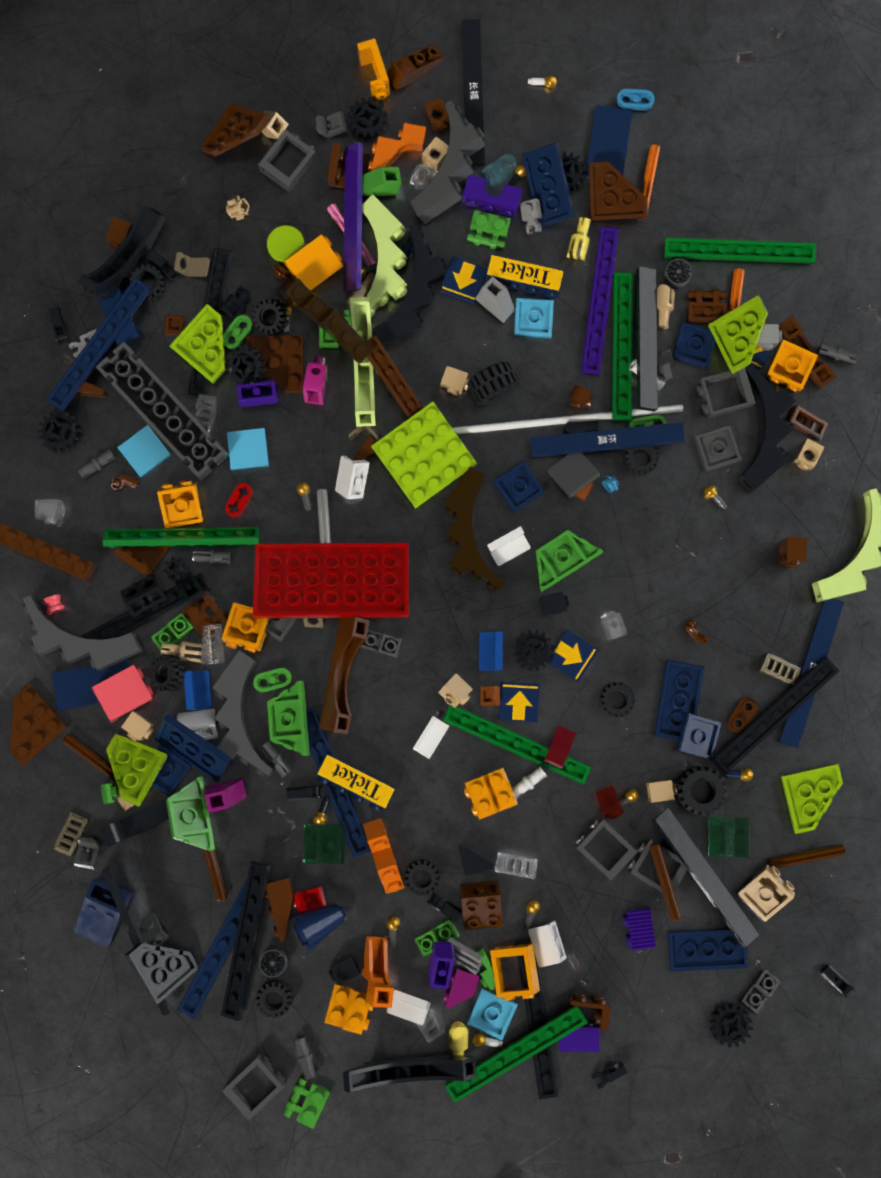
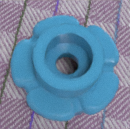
M606 475L605 479L602 480L604 488L609 493H612L614 490L618 491V480L614 476Z

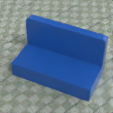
M503 631L479 633L480 671L503 670Z
M184 671L187 710L211 709L212 696L209 671Z

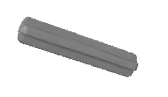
M326 489L317 490L320 543H331L328 493Z

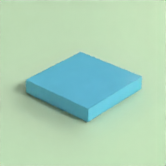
M516 298L514 336L552 338L554 300Z
M146 425L117 447L140 478L171 456L149 425Z
M265 428L227 432L231 471L269 466Z
M482 987L466 1024L503 1040L518 1003L512 1000L505 1001L504 998H497L495 992Z

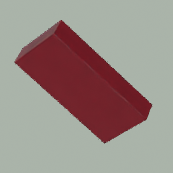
M558 725L544 761L562 769L576 733Z

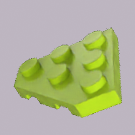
M758 295L708 324L733 374L750 365L768 315Z
M206 304L172 342L170 348L212 384L226 370L223 319L218 312Z
M115 733L106 751L122 800L140 807L168 756L166 753Z
M839 764L780 776L794 834L816 829L819 820L843 784Z

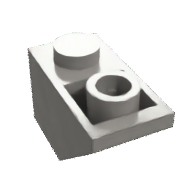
M493 276L481 288L475 298L503 323L515 311L507 288Z

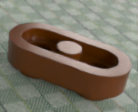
M746 697L739 700L727 720V727L731 732L741 733L747 728L757 711V703L754 699ZM747 703L751 705V709L749 711L745 709V705ZM736 720H740L741 725L739 727L735 726Z

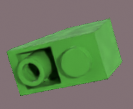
M379 167L362 175V196H371L372 194L374 196H396L402 184L399 167Z

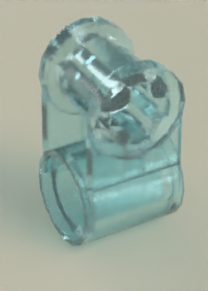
M505 154L495 162L487 165L480 172L490 183L491 189L496 188L514 174L516 159L513 155ZM509 162L513 166L511 168H505L503 164Z

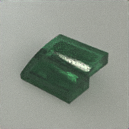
M709 817V856L750 857V818Z
M304 824L303 864H344L345 825Z

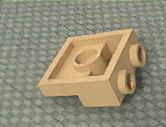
M768 864L738 891V895L765 922L789 903L795 895L793 891L795 890L794 886L788 880L784 882L779 877L781 874L774 866L770 867Z

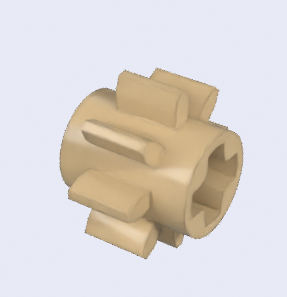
M239 195L227 201L226 211L231 218L236 217L238 221L248 215L249 203L245 198L240 199Z

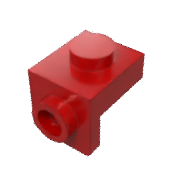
M322 886L293 894V903L298 913L326 906Z

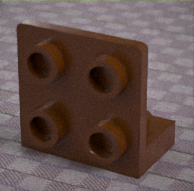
M333 142L327 177L328 184L331 187L345 189V151L342 150L341 143ZM363 153L362 175L369 172L370 154Z
M138 525L136 529H145V528H143L142 526ZM123 546L122 549L117 547L113 554L143 575L149 576L170 546Z
M499 881L460 884L464 930L502 927Z
M573 993V996H568L571 1005L595 1008L594 1020L600 1030H608L611 1005L605 1000V997L593 996L592 999L585 997V994Z

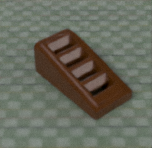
M84 382L76 395L107 397L104 389Z
M799 405L792 406L786 416V420L791 424L792 428L817 440H821L828 426L826 421ZM810 420H811L812 423H811V425H810V428H808L807 426H808V424H809V422H810ZM819 424L817 431L814 432L816 425Z
M369 436L353 461L369 460L376 454L371 445L377 441Z

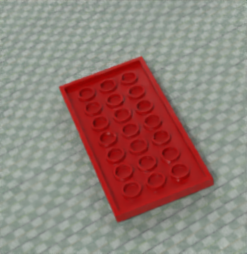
M408 543L255 544L254 619L409 617Z

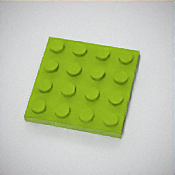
M433 401L371 445V448L414 508L423 504L463 475L469 467H474L477 464Z

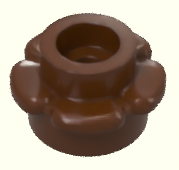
M279 263L272 267L275 270L273 272L275 276L281 280L288 278L290 271Z

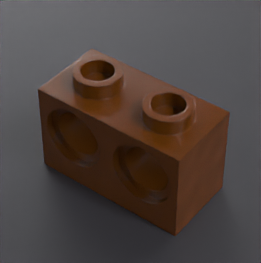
M787 537L780 541L779 564H785V568H796V566H801V563L807 561V538Z

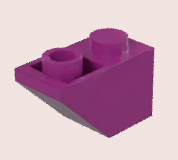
M243 778L204 787V795L209 813L228 809L247 797Z
M458 966L456 971L452 970L450 979L452 984L450 990L446 989L443 1001L446 1002V1008H451L474 996L480 977L479 973L475 975Z

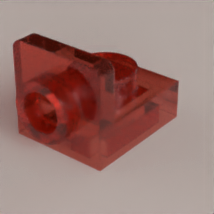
M614 786L595 792L606 820L616 819L624 813Z

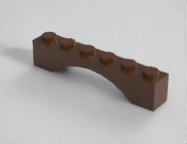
M0 523L1 545L87 582H91L98 565Z
M358 617L340 618L319 724V729L348 735L352 716L348 703V678L355 655L366 640L370 620Z

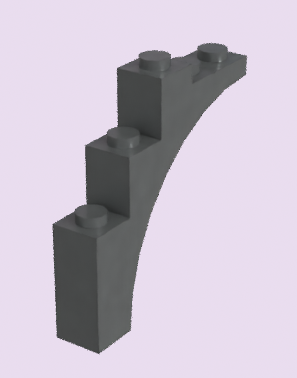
M451 100L444 104L450 122V142L446 157L432 182L422 193L410 201L417 216L425 224L462 199L459 193L461 188L458 183L474 173L471 167L473 162L470 156L486 146L482 139L485 136L479 127L476 129L472 123L469 124L466 118L463 119L462 115L464 112L458 104L455 106Z
M29 595L23 598L25 603L23 604V609L32 619L30 624L33 631L38 633L31 637L33 641L31 646L34 652L44 656L62 648L60 654L63 660H67L69 663H74L90 655L89 662L91 666L102 671L143 652L134 633L104 640L85 639L74 636L54 624L41 610L35 597Z
M239 650L212 687L216 690L214 694L220 699L224 700L227 698V701L214 718L218 721L216 724L224 730L230 729L217 748L230 756L231 760H235L237 755H239L241 762L246 765L252 764L255 766V771L264 777L265 774L270 776L275 769L263 760L254 748L247 734L243 717L245 687L249 675L257 662Z

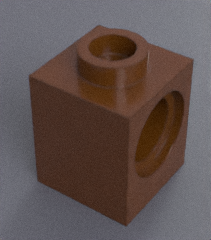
M441 97L424 104V113L432 131L443 130L450 124L449 115ZM441 114L442 117L436 119L433 117V115Z
M113 217L106 235L110 246L118 249L133 225Z

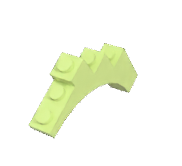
M373 194L362 204V212L368 218L374 230L378 246L377 271L372 287L366 296L370 300L371 318L380 306H384L388 302L390 296L395 300L402 298L409 288L405 281L395 272L406 264L408 258L394 244L403 238L407 230Z
M369 297L350 298L352 328L364 341H367L373 337ZM366 357L360 364L354 360L356 427L376 426L374 368Z
M877 488L863 493L866 508L865 527L856 552L838 572L812 584L817 602L866 590L867 581L862 572L881 567V552L878 549L881 548V495L878 493Z

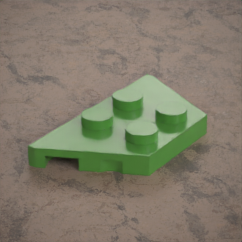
M569 530L536 550L541 593L601 555L603 550L593 546Z
M297 681L291 688L284 690L279 696L267 702L270 741L281 744L289 750L299 752L303 756H309L304 681Z
M200 776L166 800L172 838L208 851H214L215 845L204 795L203 777Z

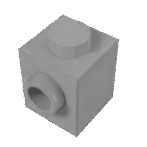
M764 324L756 348L773 350L781 342L782 331L779 330V324Z

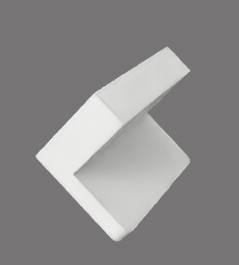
M341 456L335 491L346 499L363 498L369 462L366 460L353 461L347 456Z
M520 526L488 544L487 549L496 565L501 566L529 550L530 545Z
M215 709L177 714L179 722L205 740L218 738L216 719H214L216 716Z
M432 716L413 750L430 759L449 725Z
M555 920L528 930L540 968L561 963L566 959Z
M394 990L392 1008H387V1013L419 1025H424L431 1003Z

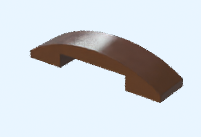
M793 315L779 324L783 340L817 354L802 332L804 330ZM818 356L809 377L819 388H822L836 378L828 364L826 362L823 363Z

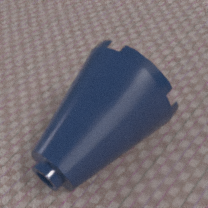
M337 904L294 914L289 918L291 922L295 921L294 931L302 946L307 945L305 951L309 952L345 921L346 913L342 906L338 907Z

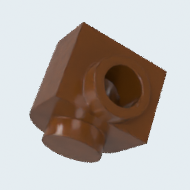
M574 385L568 400L571 402V406L581 409V407L590 408L594 398L591 397L592 391Z

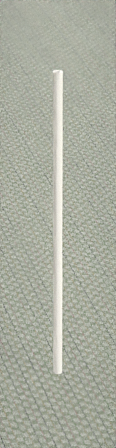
M683 405L660 406L655 412L632 409V417L683 412ZM612 411L452 427V429L458 435L566 424L567 422L612 419Z

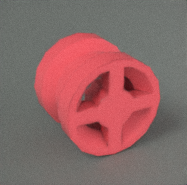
M60 594L52 595L42 600V604L46 606V615H53L65 610L64 605L60 602Z

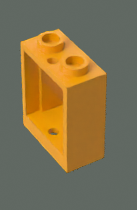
M533 943L495 947L490 950L497 998H504L505 1001L516 999L515 996H522L523 999L533 998L540 991ZM524 955L529 988L505 990L500 957Z

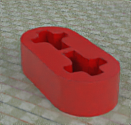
M239 484L226 503L225 511L230 517L237 518L241 516L251 500L253 490L248 484ZM245 488H247V492L249 494L247 496L243 495V497L240 500V489L244 490ZM238 501L239 504L237 505V508L239 509V511H234L232 514L230 506H235Z

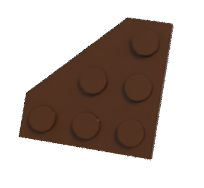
M229 103L200 149L204 153L216 157L259 135L265 128L269 118L266 114Z
M609 162L589 163L591 221L648 218L647 197Z
M246 336V346L252 345V349L259 348L257 353L264 354L261 359L266 360L263 367H266L267 370L263 372L271 380L275 381L284 393H303L304 337Z
M28 684L14 697L10 753L21 766L27 764L68 728L31 684Z

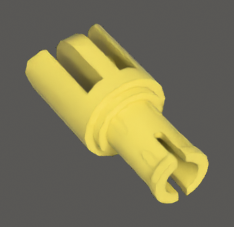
M583 217L579 218L577 231L571 236L567 258L585 261L590 238L587 236L591 223L590 219L584 218L583 220Z
M460 1021L453 1022L449 1030L448 1047L452 1050V1055L464 1056V1051L468 1048V1029Z

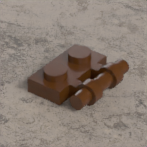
M702 289L688 291L687 297L695 298V302L688 303V323H712L727 314V302H719V298H726V291H719V289H712V291H702ZM702 298H712V302H702Z
M205 591L207 596L203 598L205 601L203 604L197 602L193 606L188 605L181 612L203 640L207 641L221 630L216 623L221 621L226 625L228 617L226 616V611L224 609L221 610L217 605L216 599ZM209 607L216 614L212 618L205 611Z

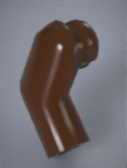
M121 474L112 479L110 486L113 490L121 489L127 485L137 488L140 480L127 474Z
M689 619L688 623L685 624V630L694 640L702 645H706L709 637L696 630L695 628L698 626V623Z

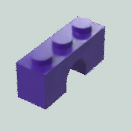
M473 175L468 176L462 202L471 207H483L484 210L489 212L495 210L507 217L517 215L523 189L505 184L500 195L491 196L485 190L487 179Z

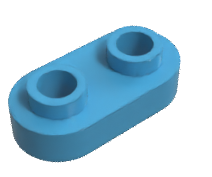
M622 89L617 96L618 106L628 110H649L655 100L651 91L643 89ZM626 98L629 102L625 103L623 99ZM641 100H646L648 103L644 104Z

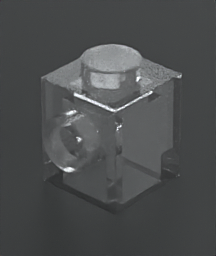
M35 500L36 520L44 521V524L55 525L56 521L62 522V517L65 516L66 512L63 502L59 500Z
M614 611L603 614L604 618L600 619L607 642L627 635L620 612L615 614Z

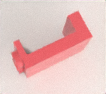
M134 665L92 687L111 723L139 706L151 702L153 699L151 696L154 693L149 684L145 686L142 680L145 677L141 669H136Z

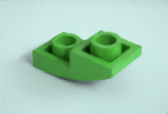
M181 613L168 622L164 628L151 636V639L160 651L168 650V648H161L162 642L167 644L177 643L193 629V626Z
M113 783L100 785L103 804L116 802V798H118L117 787Z
M448 919L414 940L422 955L426 956L432 953L434 942H447L450 937L456 939L460 935L452 920Z
M483 946L476 950V953L483 956L481 967L485 966V968L480 971L481 977L479 979L485 988L489 987L492 991L494 989V975L489 958Z

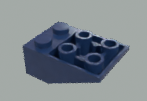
M98 877L93 879L73 932L109 948L122 918L106 881ZM117 886L127 909L133 892Z

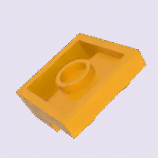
M783 340L765 377L769 378L768 380L774 385H779L780 383L786 386L785 389L790 390L792 393L801 392L818 355Z
M184 480L180 482V485L173 486L172 483L161 485L157 494L165 528L203 522L196 482L192 483L191 480Z
M233 602L222 640L229 648L237 649V646L244 647V651L255 654V651L261 652L266 637L265 631L270 618L254 619L253 607Z
M504 768L465 783V795L467 798H471L473 803L471 806L474 816H478L479 820L518 804Z
M335 983L324 1023L362 1035L363 1030L367 1031L370 1019L366 1018L367 1013L373 1010V1007L366 1001L367 992Z

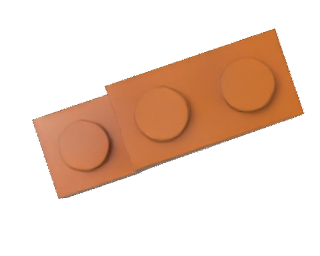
M404 123L403 129H399L398 140L378 136L377 143L374 142L372 154H374V159L370 160L368 171L371 172L379 167H390L404 152H423L426 127Z
M382 818L364 823L363 827L367 842L372 851L376 869L386 894L404 889L405 886Z
M366 936L361 975L368 980L366 1001L372 1007L392 1008L394 987L391 985L388 975L386 937Z

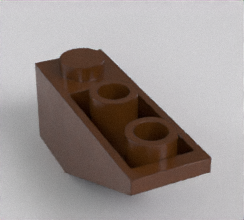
M431 44L393 61L387 72L388 79L394 88L398 90L411 84L444 59V56L434 44Z
M290 876L268 882L265 892L266 900L269 899L271 905L268 908L271 919L274 918L276 926L273 927L276 938H280V942L285 941L287 937L289 917L293 907L294 891Z

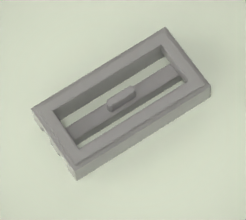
M450 937L447 942L453 944L454 962L476 975L480 970L483 956Z

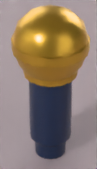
M745 768L741 771L730 770L727 774L723 773V776L750 781L753 778V772L751 769Z

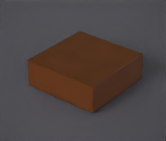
M166 315L164 334L179 336L185 327V316Z

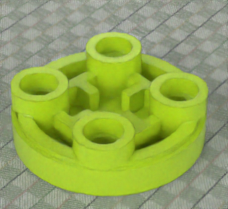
M288 225L275 228L267 239L268 252L279 263H283L284 260L305 246L301 232L295 227Z

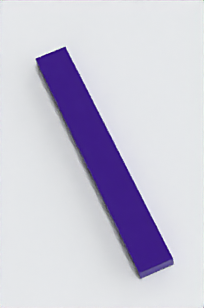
M359 142L345 147L343 292L348 294L361 290L363 144Z
M600 227L581 374L600 375L619 234L618 228Z

